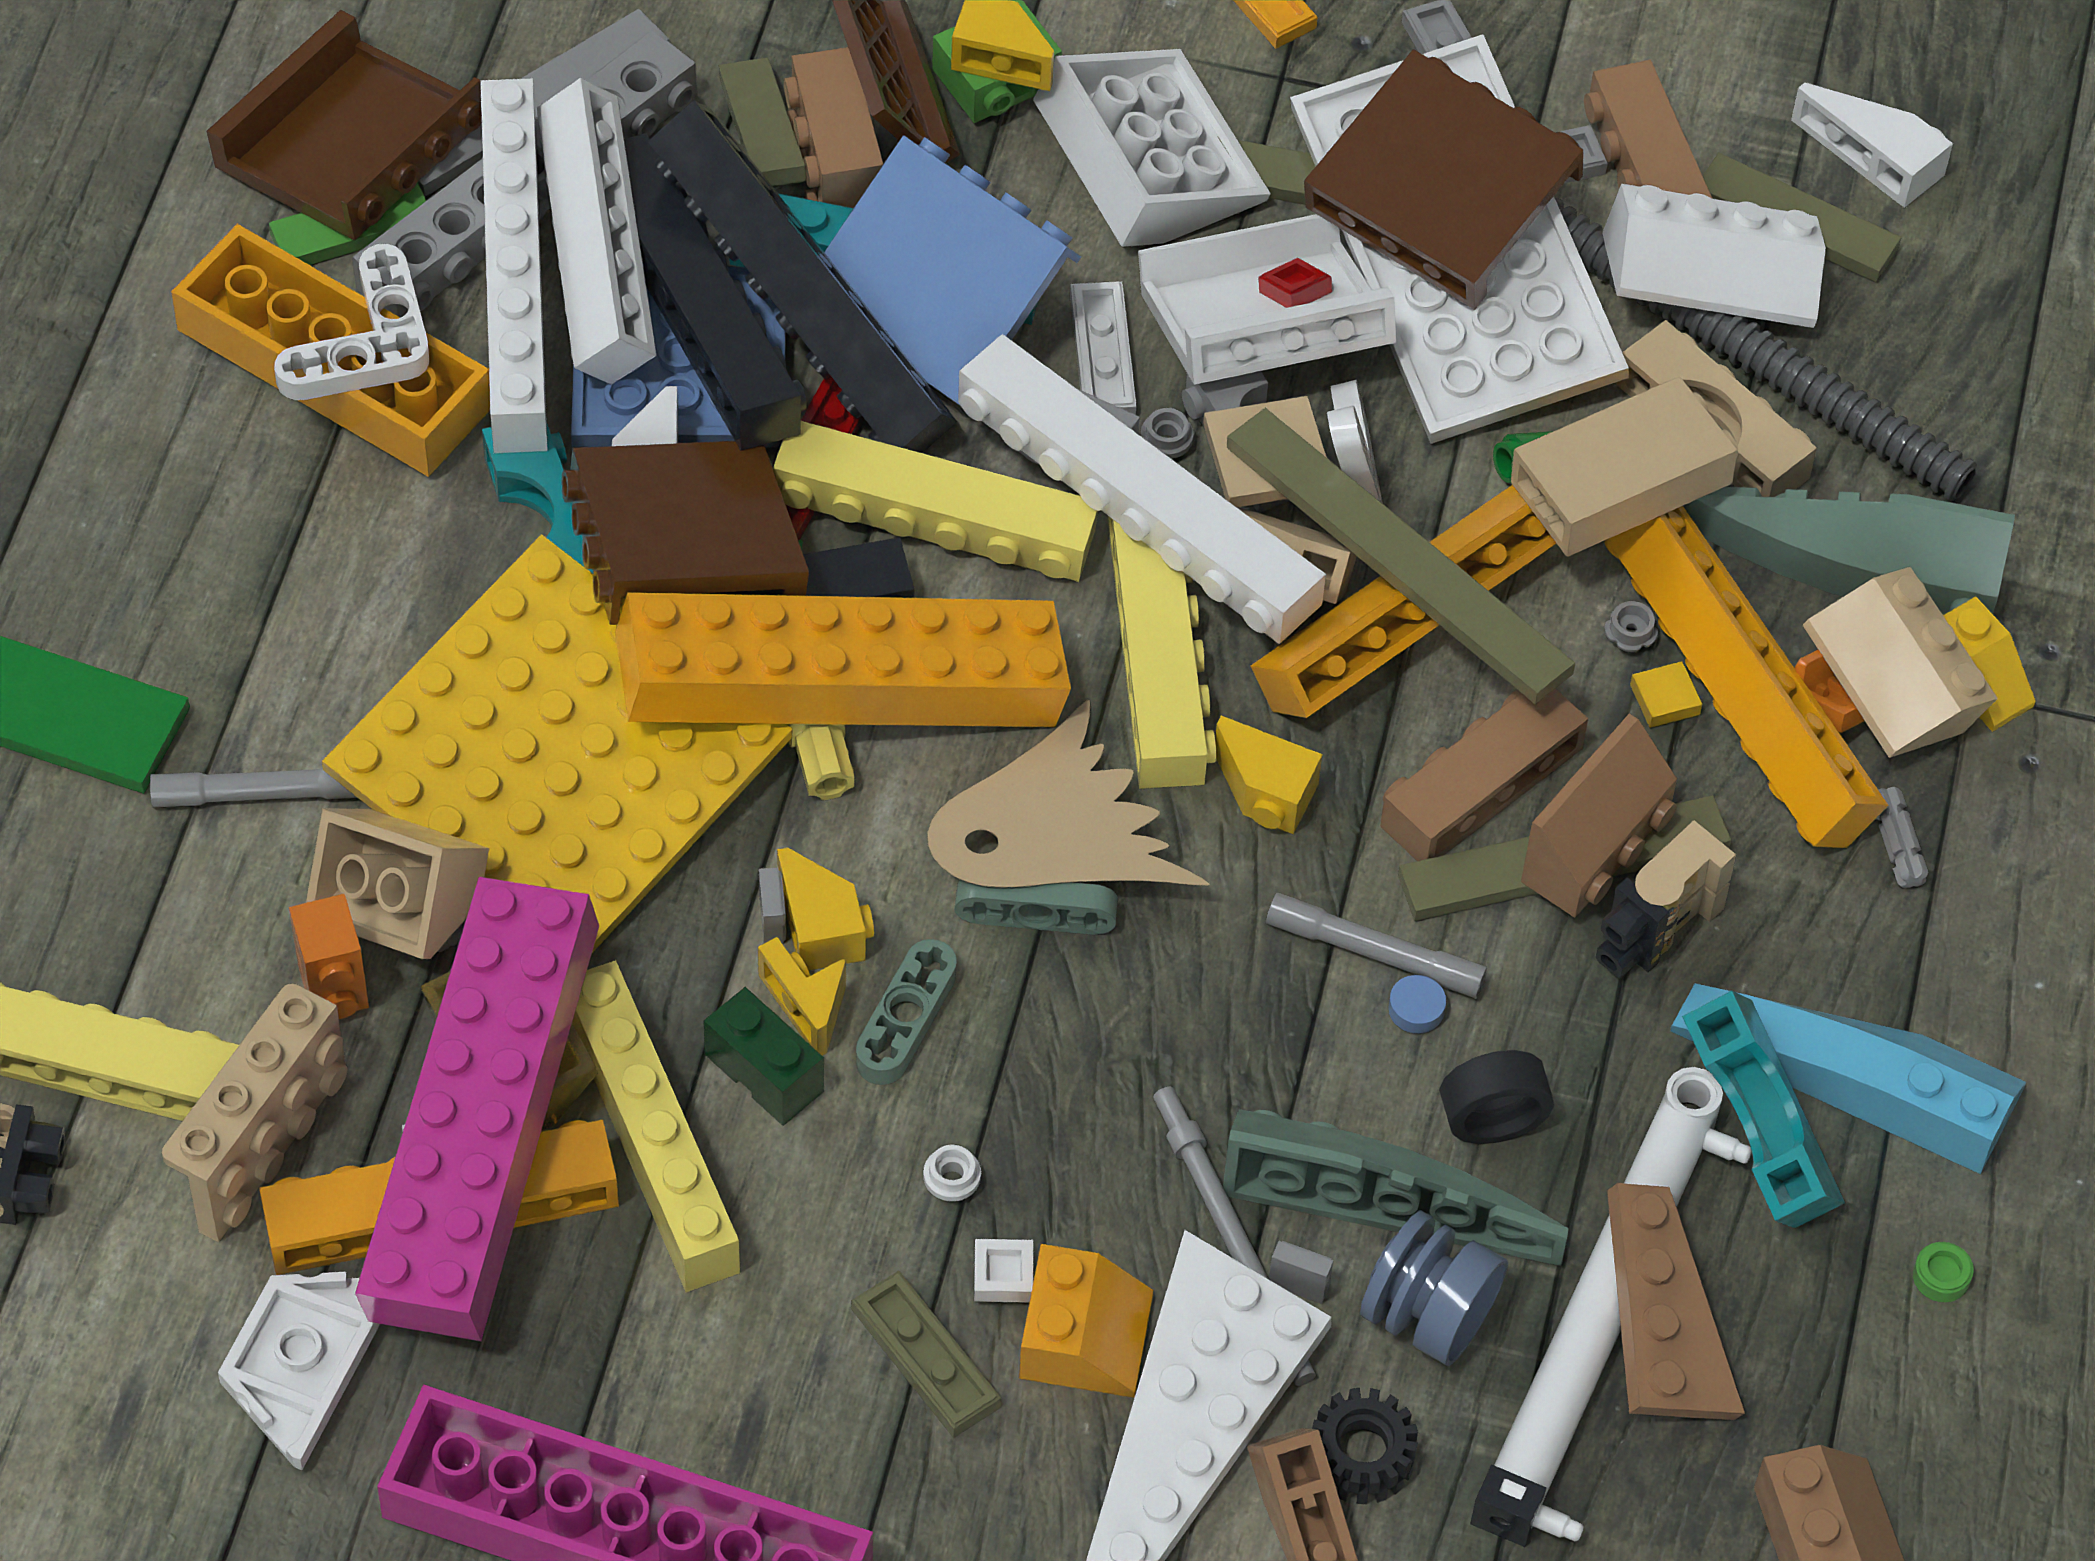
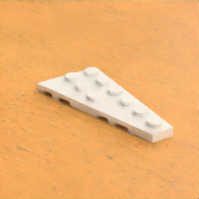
M1185 1230L1086 1561H1165L1331 1328V1316Z

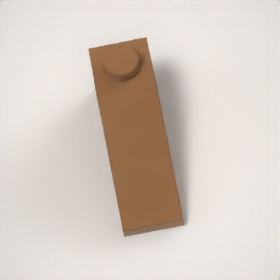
M1300 1428L1247 1445L1264 1505L1287 1561H1358L1319 1430Z

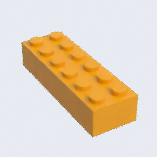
M236 224L171 291L178 331L277 389L274 370L275 360L285 349L373 331L364 296L239 224ZM385 308L380 311V314L385 318H400ZM426 333L429 365L420 376L410 380L298 401L429 477L490 411L489 368ZM408 348L398 350L401 353V357L412 355ZM381 352L375 353L376 364L383 363ZM349 355L342 358L338 366L344 370L355 371L362 368L367 361L361 356ZM328 362L321 363L323 374L329 373ZM303 368L293 370L296 378L306 376Z

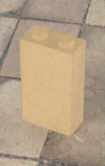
M1679 376L1515 448L1511 483L1564 554L1569 557L1732 484L1735 463L1738 458V447L1731 433L1726 429L1721 430L1711 417L1702 396L1696 392L1693 393Z

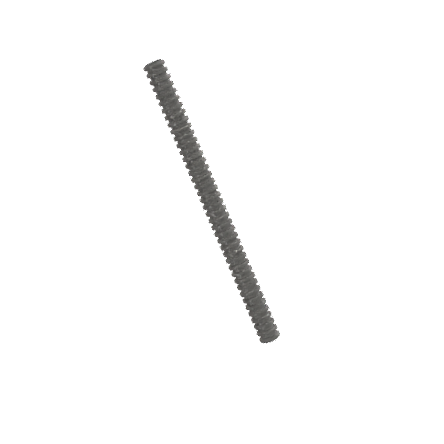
M1555 198L1586 271L1589 273L1597 271L1598 279L1601 281L1609 279L1610 286L1615 289L1602 234V225L1595 222L1590 224L1588 216L1585 214L1577 216L1575 208L1572 206L1564 208L1563 201ZM1636 299L1637 304L1641 306L1649 304V310L1653 314L1663 313L1662 318L1664 321L1667 320L1669 323L1676 321L1675 326L1678 330L1685 331L1688 329L1689 336L1693 339L1701 337L1702 344L1705 347L1711 348L1715 346V352L1719 356L1728 354L1729 362L1733 365L1742 363V370L1746 373L1754 371L1755 378L1760 382L1768 380V385L1771 389L1778 390L1781 388L1782 395L1785 398L1790 399L1794 396L1796 405L1800 407L1808 405L1809 413L1812 415L1822 414V421L1826 424L1835 422L1837 431L1841 433L1849 431V438L1853 441L1863 440V447L1867 450L1876 448V455L1878 457H1890L1889 461L1892 466H1904L1903 472L1908 476L1914 473L1917 474V481L1919 483H1931L1930 488L1933 492H1945L1944 498L1949 502L1960 498L1971 484L1976 474V461L1972 459L1962 460L1963 454L1960 451L1954 450L1950 452L1949 444L1943 441L1937 444L1933 434H1921L1922 428L1919 425L1913 424L1909 426L1908 418L1904 416L1894 417L1895 411L1892 408L1886 407L1882 409L1881 402L1877 399L1869 401L1865 391L1859 390L1855 392L1854 384L1849 381L1842 384L1841 377L1838 374L1831 373L1828 375L1827 367L1822 364L1815 367L1813 358L1809 356L1801 358L1800 350L1797 348L1788 350L1786 341L1782 339L1774 341L1773 333L1770 331L1760 332V325L1756 322L1747 324V317Z

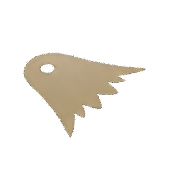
M1086 700L1059 727L1036 746L1006 767L949 800L937 811L928 830V847L937 863L954 877L981 886L1003 888L1086 881H1152L1187 885H1209L1207 881L1171 862L1149 855V853L1168 848V843L1147 836L1131 834L1156 819L1160 812L1152 807L1141 804L1114 801L1131 782L1133 770L1110 769L1091 771L1101 758L1104 745L1097 744L1080 749L1089 723L1090 700ZM985 830L997 837L998 846L992 852L979 854L967 848L965 839L973 831Z

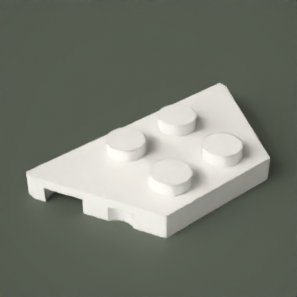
M346 1272L321 1273L315 1277H304L300 1274L270 1276L218 1371L221 1385L287 1460L300 1470H303L380 1325L379 1323L368 1322L355 1295L359 1278H347Z

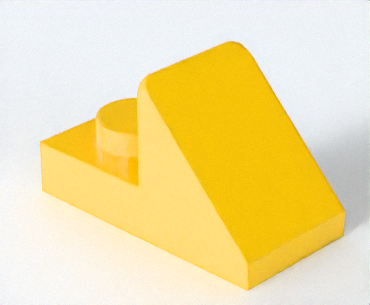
M775 937L758 946V976L802 1038L823 1056L828 1051L845 993L846 960H839L810 976L801 956L795 951L789 954L779 938Z

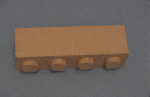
M1646 60L1593 71L1590 93L1584 96L1585 112L1591 124L1596 123L1601 133L1602 152L1607 162L1613 161L1618 173V188H1620L1621 183L1640 187L1651 185L1664 191L1687 195L1698 193L1712 199L1652 61Z
M1518 689L1515 690L1504 701L1501 709L1488 719L1481 717L1475 720L1466 729L1458 742L1448 749L1446 747L1437 749L1428 757L1421 770L1409 779L1406 777L1397 779L1386 790L1383 796L1384 804L1380 827L1417 861L1445 855L1583 749L1588 718L1556 689L1537 704H1534Z

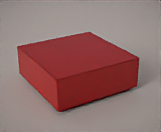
M1300 258L1293 259L1258 277L1259 293L1286 308L1308 304L1332 292L1331 276Z

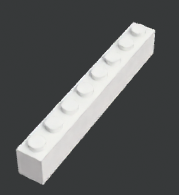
M533 78L481 80L490 414L494 453L548 451Z
M1000 335L959 371L958 403L968 416L976 421H983L999 433L1009 447L1017 451H1023L1039 463L1049 477L1054 480L1063 481L1079 493L1089 507L1097 511H1103L1119 523L1129 537L1136 541H1143L1159 553L1170 568L1176 571H1183L1199 583L1210 598L1217 602H1224L1239 613L1248 626L1256 632L1265 633L1280 644L1322 605L1326 574L1005 335Z

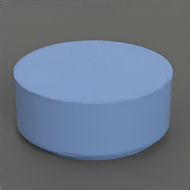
M1422 975L1404 977L1391 990L1388 1006L1389 1015L1392 1021L1404 1031L1410 1033L1429 1032L1435 1029L1444 1017L1446 995L1443 988L1429 977Z

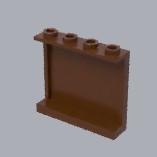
M340 10L206 131L215 168L356 240L371 225L376 224L383 214L404 194L409 193L416 183L437 163L442 162L449 155L450 151L470 132L479 128L482 124L481 80L474 77L461 90H458L361 41L356 17Z
M1413 49L1304 180L1305 205L1310 211L1475 310L1487 296L1488 276L1569 177L1578 182L1583 177V149L1568 134L1563 132L1555 133L1538 123L1527 110L1521 107L1513 108L1497 99L1483 84L1479 82L1470 83L1453 73L1450 67L1439 58H1428Z
M735 441L572 448L570 470H563L562 495L565 503L572 502L573 532L575 536L582 535L583 537L582 557L585 569H593L594 599L596 603H603L610 625H618L621 597H626L627 592L698 594L773 590L774 595L806 596L809 570L764 445L740 451Z

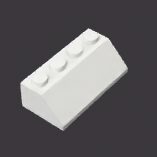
M1621 183L1602 232L1617 296L1814 328L1818 317L1826 249L1817 216H1812L1799 210L1782 211L1760 207L1751 202L1735 203L1711 199L1706 195L1698 193L1687 195L1669 192L1651 185L1640 187Z

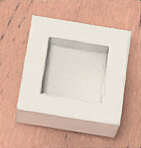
M975 1239L974 1302H1030L1033 1287V1240Z

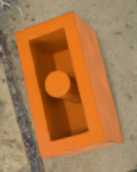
M345 893L289 907L297 962L304 988L337 1005L339 1019L349 1017L356 1011L369 1008L361 948Z

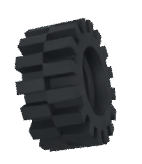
M1360 1387L1349 1390L1348 1400H1344L1340 1392L1331 1397L1330 1407L1326 1404L1321 1406L1318 1410L1317 1420L1314 1419L1312 1429L1319 1430L1335 1486L1338 1487L1339 1499L1345 1502L1349 1492L1357 1493L1356 1504H1367L1368 1494L1373 1493L1377 1503L1387 1499L1388 1489L1396 1495L1403 1488L1404 1479L1408 1481L1412 1474L1418 1442H1416L1418 1436L1416 1424L1410 1425L1412 1414L1407 1407L1399 1412L1397 1411L1399 1399L1390 1394L1385 1403L1379 1401L1380 1390L1370 1388L1369 1398H1361ZM1367 1430L1379 1435L1383 1439L1386 1451L1377 1461L1360 1462L1345 1455L1340 1441L1350 1431Z

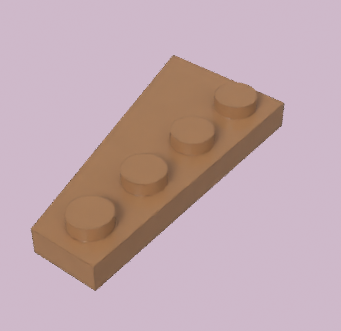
M1626 1183L1615 1184L1607 1190L1629 1414L1735 1420L1745 1412L1670 1187Z

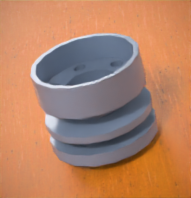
M1420 1210L1413 1214L1398 1234L1390 1240L1377 1260L1361 1303L1360 1315L1376 1325L1388 1314L1385 1329L1394 1336L1405 1330L1414 1318H1417L1419 1321L1414 1334L1413 1346L1442 1364L1450 1366L1465 1351L1489 1313L1506 1276L1508 1261L1474 1240L1465 1245L1452 1259L1450 1254L1456 1232L1453 1228L1444 1225L1433 1235L1436 1221L1433 1217Z

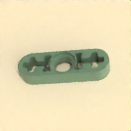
M960 879L957 883L954 910L961 919L975 924L1097 935L1114 929L1117 917L1118 896L1111 889L1095 884L1067 882L1001 888L976 885Z
M935 939L922 940L914 944L905 956L857 1041L856 1067L859 1074L868 1082L878 1085L890 1084L897 1081L907 1069L956 980V955L948 944ZM932 961L940 963V970L934 969L927 978L926 990L919 986L922 966L928 967ZM909 1001L917 1004L922 1009V1014L914 1021L903 1022L894 1018L890 1011L897 1003ZM888 1033L894 1038L891 1044V1058L884 1057L880 1063L872 1061V1053L879 1054L887 1043Z

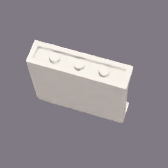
M1317 214L1138 250L1142 297L1194 385L1396 343L1393 294L1388 287L1371 289L1340 242V228ZM1296 258H1300L1331 276L1332 292L1308 304L1286 308L1259 293V276Z

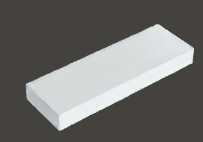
M1122 282L1071 284L1070 300L1080 390L1136 415V398Z

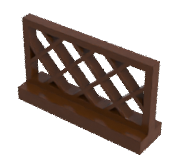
M832 0L872 117L888 130L898 142L903 135L917 145L921 143L924 137L950 154L945 164L958 157L960 152L907 2L905 0H885L884 2L881 0Z

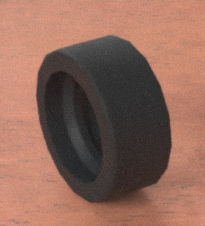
M1518 1050L1494 1051L1474 1057L1454 1068L1445 1076L1439 1088L1452 1135L1463 1142L1474 1144L1499 1143L1518 1138L1536 1129L1548 1119L1555 1106L1542 1060L1530 1052Z

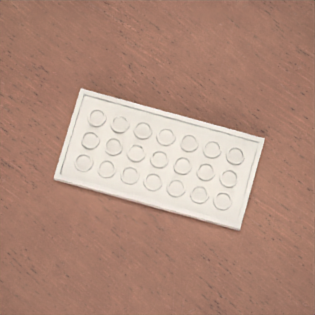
M1483 34L1423 54L1428 58H1439L1450 67L1453 73L1470 83L1479 82L1483 84L1497 99L1513 108L1515 107ZM1403 61L1290 97L1291 109L1315 167ZM1554 196L1488 276L1487 296L1475 310L1342 230L1357 268L1371 289L1388 287L1394 296L1396 343L1389 345L1430 444L1629 378V367Z

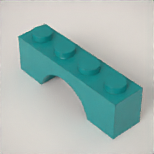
M547 424L548 451L494 453L492 427L482 429L484 459L498 501L521 504L540 513L552 526L546 538L584 566L582 557L583 537L582 535L575 536L572 527L573 505L572 502L565 503L562 495V464L567 463V457L560 433L551 434Z
M1730 991L1683 1015L1682 1018L1704 1066L1726 1093L1743 1125L1753 1154L1754 1163L1752 1171L1774 1220L1796 1228L1844 1204L1845 1201L1753 1001L1734 991Z

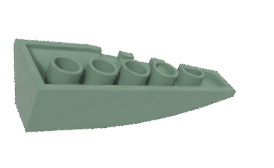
M1723 487L1684 505L1685 510L1705 539L1775 573L1832 594L1844 597L1874 577L1911 567L1942 615L1975 596L1993 614L1999 595L2015 518L2014 514L1909 494H1890L1889 502L1861 501L1860 492L1839 491L1838 500L1809 499L1808 490L1786 489L1785 493H1781L1776 497H1762L1757 488Z
M1239 1109L1230 1131L1223 1188L1228 1197L1399 1232L1411 1216L1421 1210L1436 1221L1433 1235L1444 1225L1454 1229L1456 1232L1454 1244L1465 1246L1474 1240L1496 1253L1561 1266L1569 1228L1517 1197L1460 1169L1400 1146L1353 1132L1339 1130L1334 1125L1326 1122L1305 1123L1290 1120L1268 1110L1252 1112Z

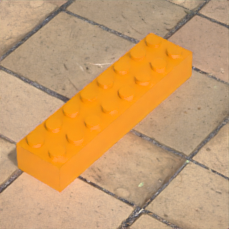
M627 592L615 632L628 722L1055 727L1071 690L1054 601Z

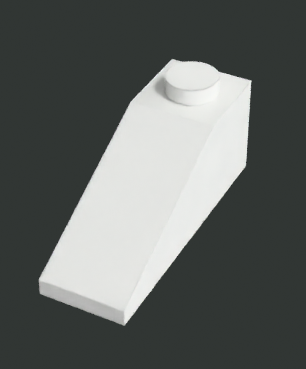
M1804 83L1798 88L1791 121L1905 208L1945 176L1953 143L1946 139L1940 130L1931 127L1915 114L1809 83Z

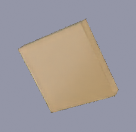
M1308 396L1204 413L1203 425L1225 499L1232 505L1242 507L1288 499L1227 448V436L1265 407L1326 457Z

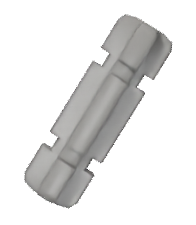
M1894 786L1887 789L1881 788L1879 792L1888 803V806L1877 819L1882 821L1879 824V828L1890 862L1896 864L1893 871L1897 883L1905 889L1912 886L1919 887L1926 882L1928 869L1924 857L1917 853L1921 848L1910 814L1903 810V808L1907 807L1903 793Z

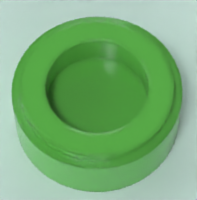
M1935 1242L1927 1245L1920 1251L1913 1269V1280L1917 1289L1927 1298L1937 1302H1952L1961 1298L1967 1292L1973 1277V1263L1970 1256L1961 1247L1949 1242Z

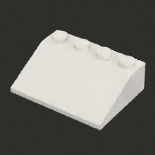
M1181 49L1055 56L1051 90L1038 89L1033 101L1122 247L1166 243L1268 200L1271 193Z

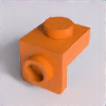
M1819 650L1798 660L1795 666L1796 672L1800 675L1838 732L1842 733L1865 721Z

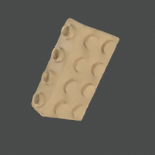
M287 984L280 990L162 1148L165 1164L188 1176L199 1232L218 1243L230 1226L237 1227L242 1223L250 1209L252 1196L263 1182L269 1183L275 1178L282 1166L285 1151L295 1138L300 1140L308 1133L314 1122L318 1106L327 1095L333 1096L338 1092L347 1075L337 1005L297 984Z

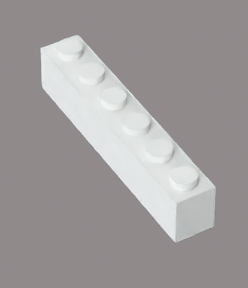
M579 78L537 107L540 140L543 147L546 182L549 189L553 217L552 224L555 231L559 259L558 267L561 273L574 368L612 385L654 358L656 350L618 99L616 95Z

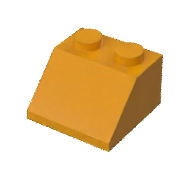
M1041 1244L1021 1344L1019 1379L1135 1398L1154 1290L1099 1253Z

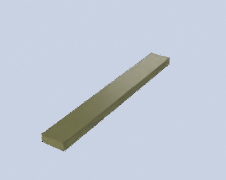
M1266 407L1227 436V448L1534 704H1537L1574 674L1575 662Z

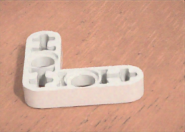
M377 244L366 249L359 259L361 285L373 331L293 346L285 349L277 356L274 366L276 384L280 393L285 397L293 400H307L410 380L426 371L429 365L428 340L407 260L399 248L390 244ZM387 266V270L391 275L392 285L382 287V279L377 268ZM390 304H400L408 309V312L398 319H388L380 314V311ZM408 348L412 355L401 357V353L398 350ZM381 352L383 363L376 364L375 353ZM349 355L361 356L367 361L362 368L355 371L344 370L338 366L339 361ZM328 362L329 373L323 374L321 363ZM303 368L306 376L296 378L293 370Z
M1353 380L1332 385L1331 394L1334 410L1328 411L1327 416L1341 470L1383 504L1358 382Z

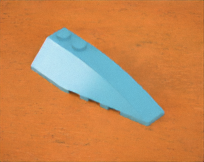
M1695 983L1674 1020L1670 1031L1693 1041L1682 1016L1730 991ZM1738 993L1753 1001L1792 1088L1974 1172L1982 1173L2026 1085L2025 1081L1921 1034Z

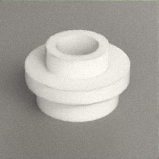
M946 1145L937 1149L929 1156L924 1165L923 1179L927 1189L935 1197L945 1201H959L971 1196L977 1190L981 1180V1168L976 1157L966 1148L959 1145ZM947 1172H957L962 1178L948 1180L942 1176Z

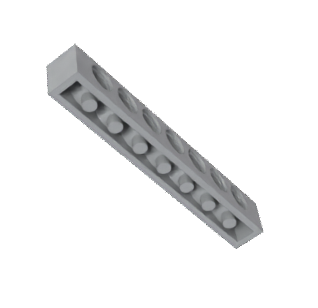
M651 30L586 80L617 96L624 139L644 133L649 137L660 123L676 111H682L697 96L696 63L654 30ZM536 117L540 221L546 211L551 208L546 182V168L540 140L539 119ZM483 158L352 257L357 291L364 296L360 279L359 259L366 249L377 244H390L396 246L404 253L420 311L424 310L431 303L432 299L449 285L462 281L469 274L471 268L486 258ZM387 266L377 268L382 279V287L392 285L391 275L387 270ZM390 304L384 307L400 318L408 312V309L400 304Z

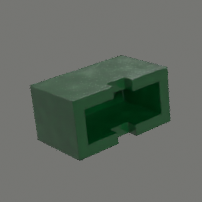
M746 987L703 1020L705 1056L735 1083L740 1081L751 1091L752 1098L782 1126L824 1092V1057Z

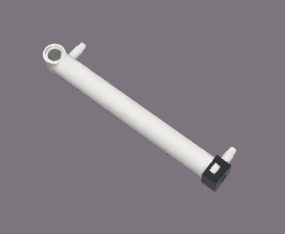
M1689 1067L1683 1068L1671 1076L1667 1082L1664 1097L1624 1183L1670 1187L1677 1207L1702 1149L1727 1160L1734 1159L1743 1164L1748 1163L1752 1153L1750 1146L1740 1143L1734 1137L1714 1130L1723 1091L1710 1072L1701 1068ZM1681 1103H1693L1701 1109H1690ZM1610 1214L1495 1464H1491L1475 1499L1470 1524L1523 1547L1526 1546L1534 1527L1559 1538L1565 1537L1572 1541H1578L1584 1529L1581 1523L1572 1520L1570 1516L1543 1505V1501L1621 1331Z

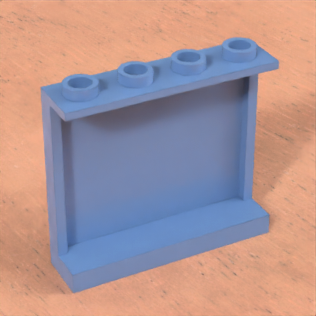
M903 135L824 253L925 381L958 403L959 371L1000 335L1003 334L1012 340L1066 259L1070 258L1078 263L1081 256L1067 247L1072 240V237L1047 220L1041 228L1027 220L1026 218L1031 209L1006 192L999 201L985 191L991 183L986 178L966 165L958 173L945 164L950 154L924 137L921 143L917 145Z

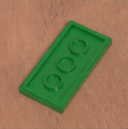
M0 636V746L144 794L150 783L151 774H155L190 709L189 698Z

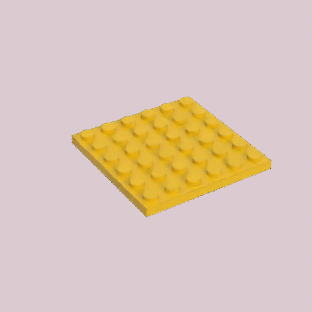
M541 534L322 760L323 771L372 810L489 848L484 878L589 894L599 923L598 933L592 950L593 953L791 740L793 729L787 724L628 722L615 633L617 625L609 624L603 603L595 602L593 595V573L585 569L584 566ZM621 597L619 618L625 602L623 597Z

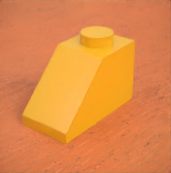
M965 0L952 35L951 70L1050 91L1053 84L1054 50L1020 4L1012 0Z
M1975 596L1943 615L1998 698L1979 717L1993 732L2032 709L2036 700L2011 633Z
M1221 715L1216 726V759L1242 814L1252 818L1256 823L1265 828H1278L1294 835L1319 785L1323 754Z
M790 848L777 849V867L782 873L785 912L794 951L801 956L808 971L826 968L842 959L846 960V964L866 961V938L874 937V925L869 904L859 905L855 885Z

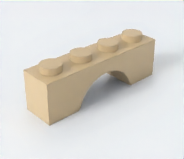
M1665 320L1622 352L1629 367V378L1616 382V385L1630 397L1679 376L1693 393L1696 392L1702 396L1711 417L1722 429H1726L1731 433L1737 444L1738 458L1736 459L1732 482L1735 487L1757 488L1762 497H1776L1781 493H1785L1786 489L1796 490L1810 479L1817 447L1811 443L1809 437L1800 429L1793 428L1775 413L1771 405L1764 398L1755 396L1743 386L1726 366L1717 364L1704 353L1688 334L1681 333Z

